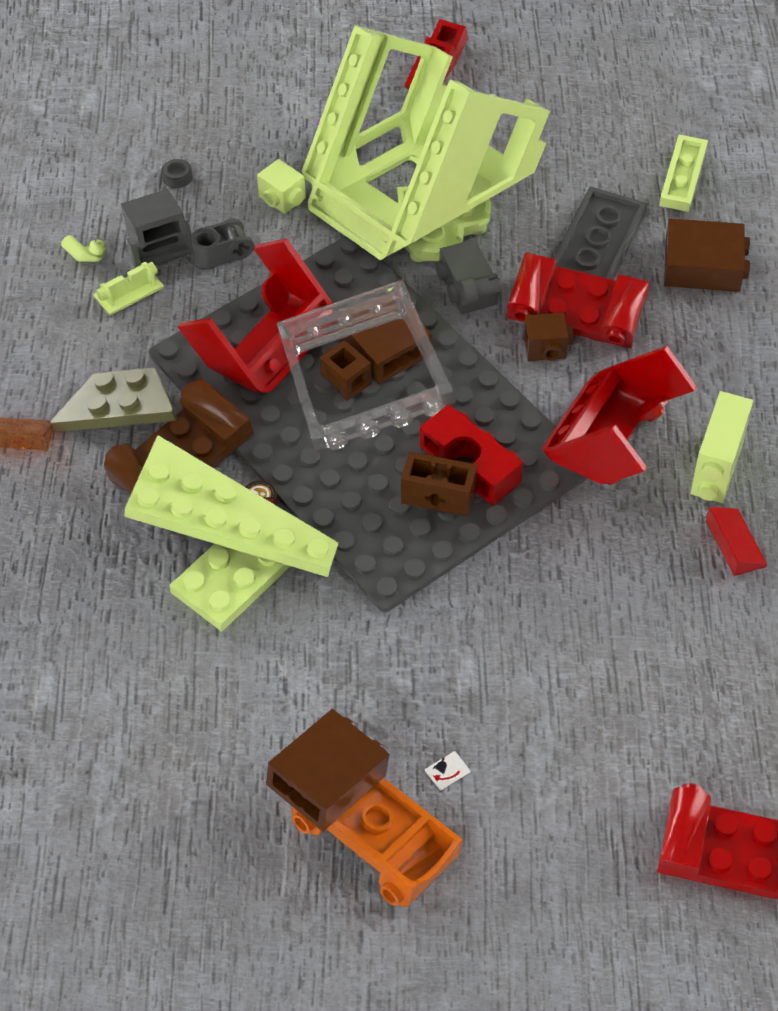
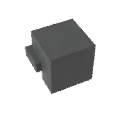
M168 189L121 203L129 237L127 242L135 268L143 262L147 264L153 262L156 265L192 253L190 225L185 220L183 211Z

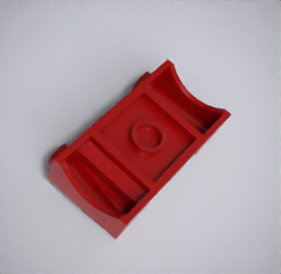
M525 252L507 304V318L525 323V315L564 313L566 326H572L573 335L632 349L640 315L648 297L649 281L618 274L616 280L558 267L556 266V259Z
M686 783L681 787L674 788L669 802L657 873L778 900V820L711 806V796L704 792V789L697 784Z

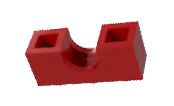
M450 404L446 405L420 426V448L430 456L451 460L457 457H468L475 461L472 464H477L476 493L490 505L494 506L521 483L523 462L515 452L505 449L495 440L491 433L481 430L472 423L464 412L457 411Z

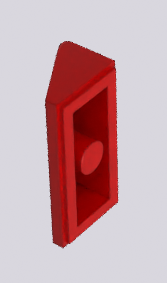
M711 507L708 509L706 523L732 574L737 576L765 568L767 563L739 510L722 507Z

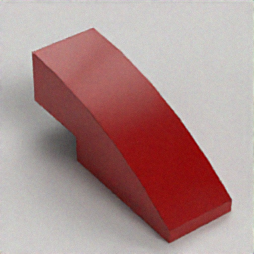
M439 19L431 38L426 37L424 44L435 46L453 56L444 79L445 81L461 55L468 40L466 26ZM421 56L417 57L404 86L406 89L410 88Z

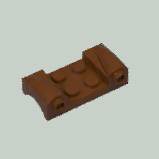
M203 379L195 382L191 381L181 391L180 404L182 410L176 415V421L167 422L136 449L132 448L128 443L113 446L105 455L104 468L109 480L131 495L157 435L215 468L254 434L251 421Z

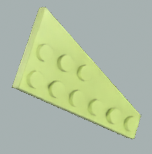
M158 435L125 507L124 517L325 577L329 575L338 547V542Z

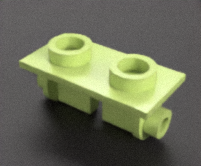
M143 262L140 266L128 271V277L124 278L120 275L107 283H101L100 288L96 290L93 296L110 316L163 289L164 285L155 276L158 273L153 262L148 264Z

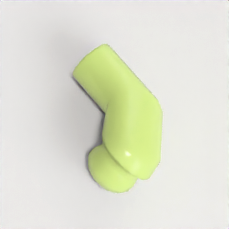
M68 235L61 242V246L78 262H99L106 256V244L99 239L96 241L92 240L89 246H83L72 235Z

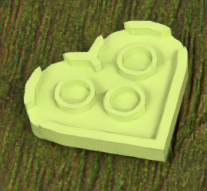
M408 186L397 187V202L402 205ZM490 198L406 246L405 249L410 253V258L415 262L439 261L440 248L461 243L464 236L483 234L491 217Z

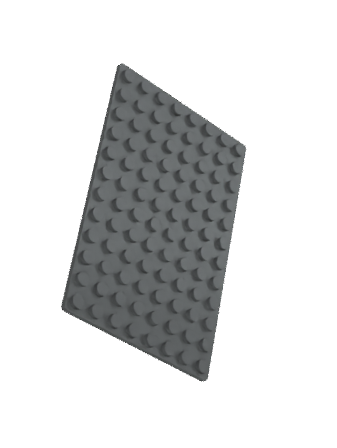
M345 236L303 260L333 302L336 312L340 308L349 306L368 293L386 285L432 333V355L379 385L372 378L371 385L348 401L343 398V394L320 374L319 358L326 350L334 348L340 343L333 334V324L275 389L267 393H254L208 368L181 331L151 347L149 355L180 391H182L187 383L203 379L250 419L254 434L235 449L236 453L262 481L269 482L274 486L277 498L296 518L338 542L334 560L380 611L389 612L588 478L551 462L542 448L556 426L383 260L377 259ZM263 284L202 318H211L233 348L270 311L262 298L261 288ZM448 404L457 411L464 412L472 423L481 430L491 433L500 445L507 450L515 452L523 462L521 483L494 506L490 505L475 492L469 517L401 504V476L408 453L415 452L429 455L420 448V426ZM457 457L453 459L456 461L466 463L475 462L473 459L468 457Z

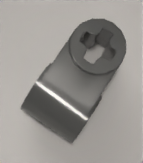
M235 218L199 228L192 233L191 237L193 261L201 269H212L221 264L242 260L248 257L254 250V243L251 238L245 235L242 222Z

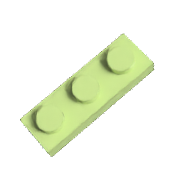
M678 135L659 206L686 212L690 211L708 140Z

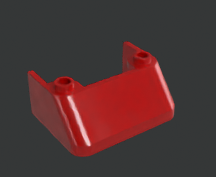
M287 238L257 244L253 248L271 273L261 288L262 298L270 311L235 348L232 347L211 318L182 322L178 326V329L208 368L254 393H267L275 389L332 326V314L336 313L333 302Z
M668 346L603 369L586 382L543 445L542 450L551 462L601 485H613L623 478L645 472L647 466L627 440L638 423L646 420L648 422L655 421L662 416L665 411L664 407L670 399L693 392L697 386Z

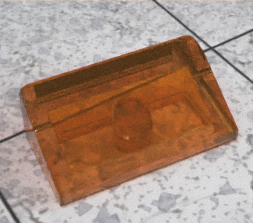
M0 417V447L48 450L53 432L51 421Z

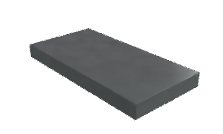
M590 186L553 258L556 259V266L614 280L647 211L648 203Z

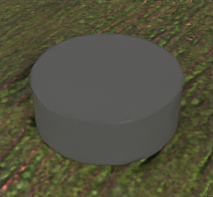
M173 159L162 166V178L167 186L182 188L192 181V168L187 161Z

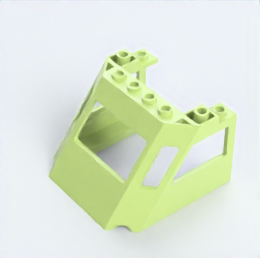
M355 25L302 173L305 176V180L310 182L312 186L307 202L309 211L377 259L382 260L535 173L546 146V142L539 138L550 111L529 99H525V102L521 103L497 97L494 94L477 92L454 80H449L448 85H445L443 81L453 56L435 46ZM394 49L421 56L401 111L359 133L389 51ZM506 113L518 116V119L503 154L489 146L500 115ZM396 127L400 128L402 144L364 165L359 164L356 149ZM411 160L417 164L402 205L368 183L406 161Z

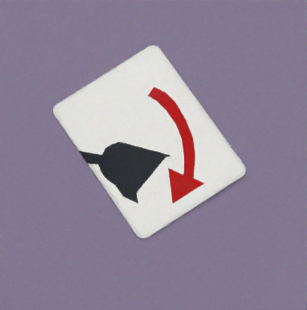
M454 751L426 768L425 772L437 788L443 790L470 773V770Z

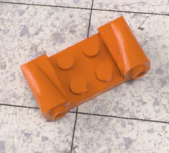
M385 778L378 782L327 828L330 833L380 872V893L385 901L393 906L400 905L402 907H408L459 856L463 840ZM292 807V821L296 828L304 834L311 833L319 836L322 831Z

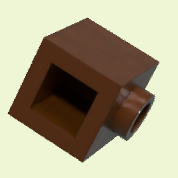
M564 313L525 315L524 342L527 360L552 361L567 357L568 345H573V330L571 325L566 326Z

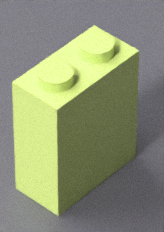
M722 391L719 392L698 454L690 494L699 496L707 501L724 503L744 442L754 400Z

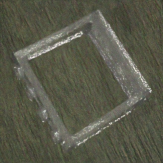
M403 279L276 323L315 452L327 447L331 450L341 449L347 445L348 440L359 436L364 439L373 438L380 432L381 428L390 425L397 428L404 427L411 422L413 417L424 413L426 416H434L444 406L455 403L453 389L423 327ZM397 319L405 320L436 386L327 425H320L316 420L297 358L298 355L304 351Z

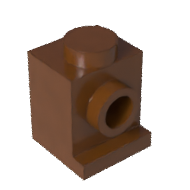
M345 340L334 348L326 350L319 358L320 374L343 394V398L346 401L372 384L371 362Z

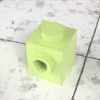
M277 159L257 174L259 197L270 207H275L283 214L300 205L306 198L305 176L280 159Z

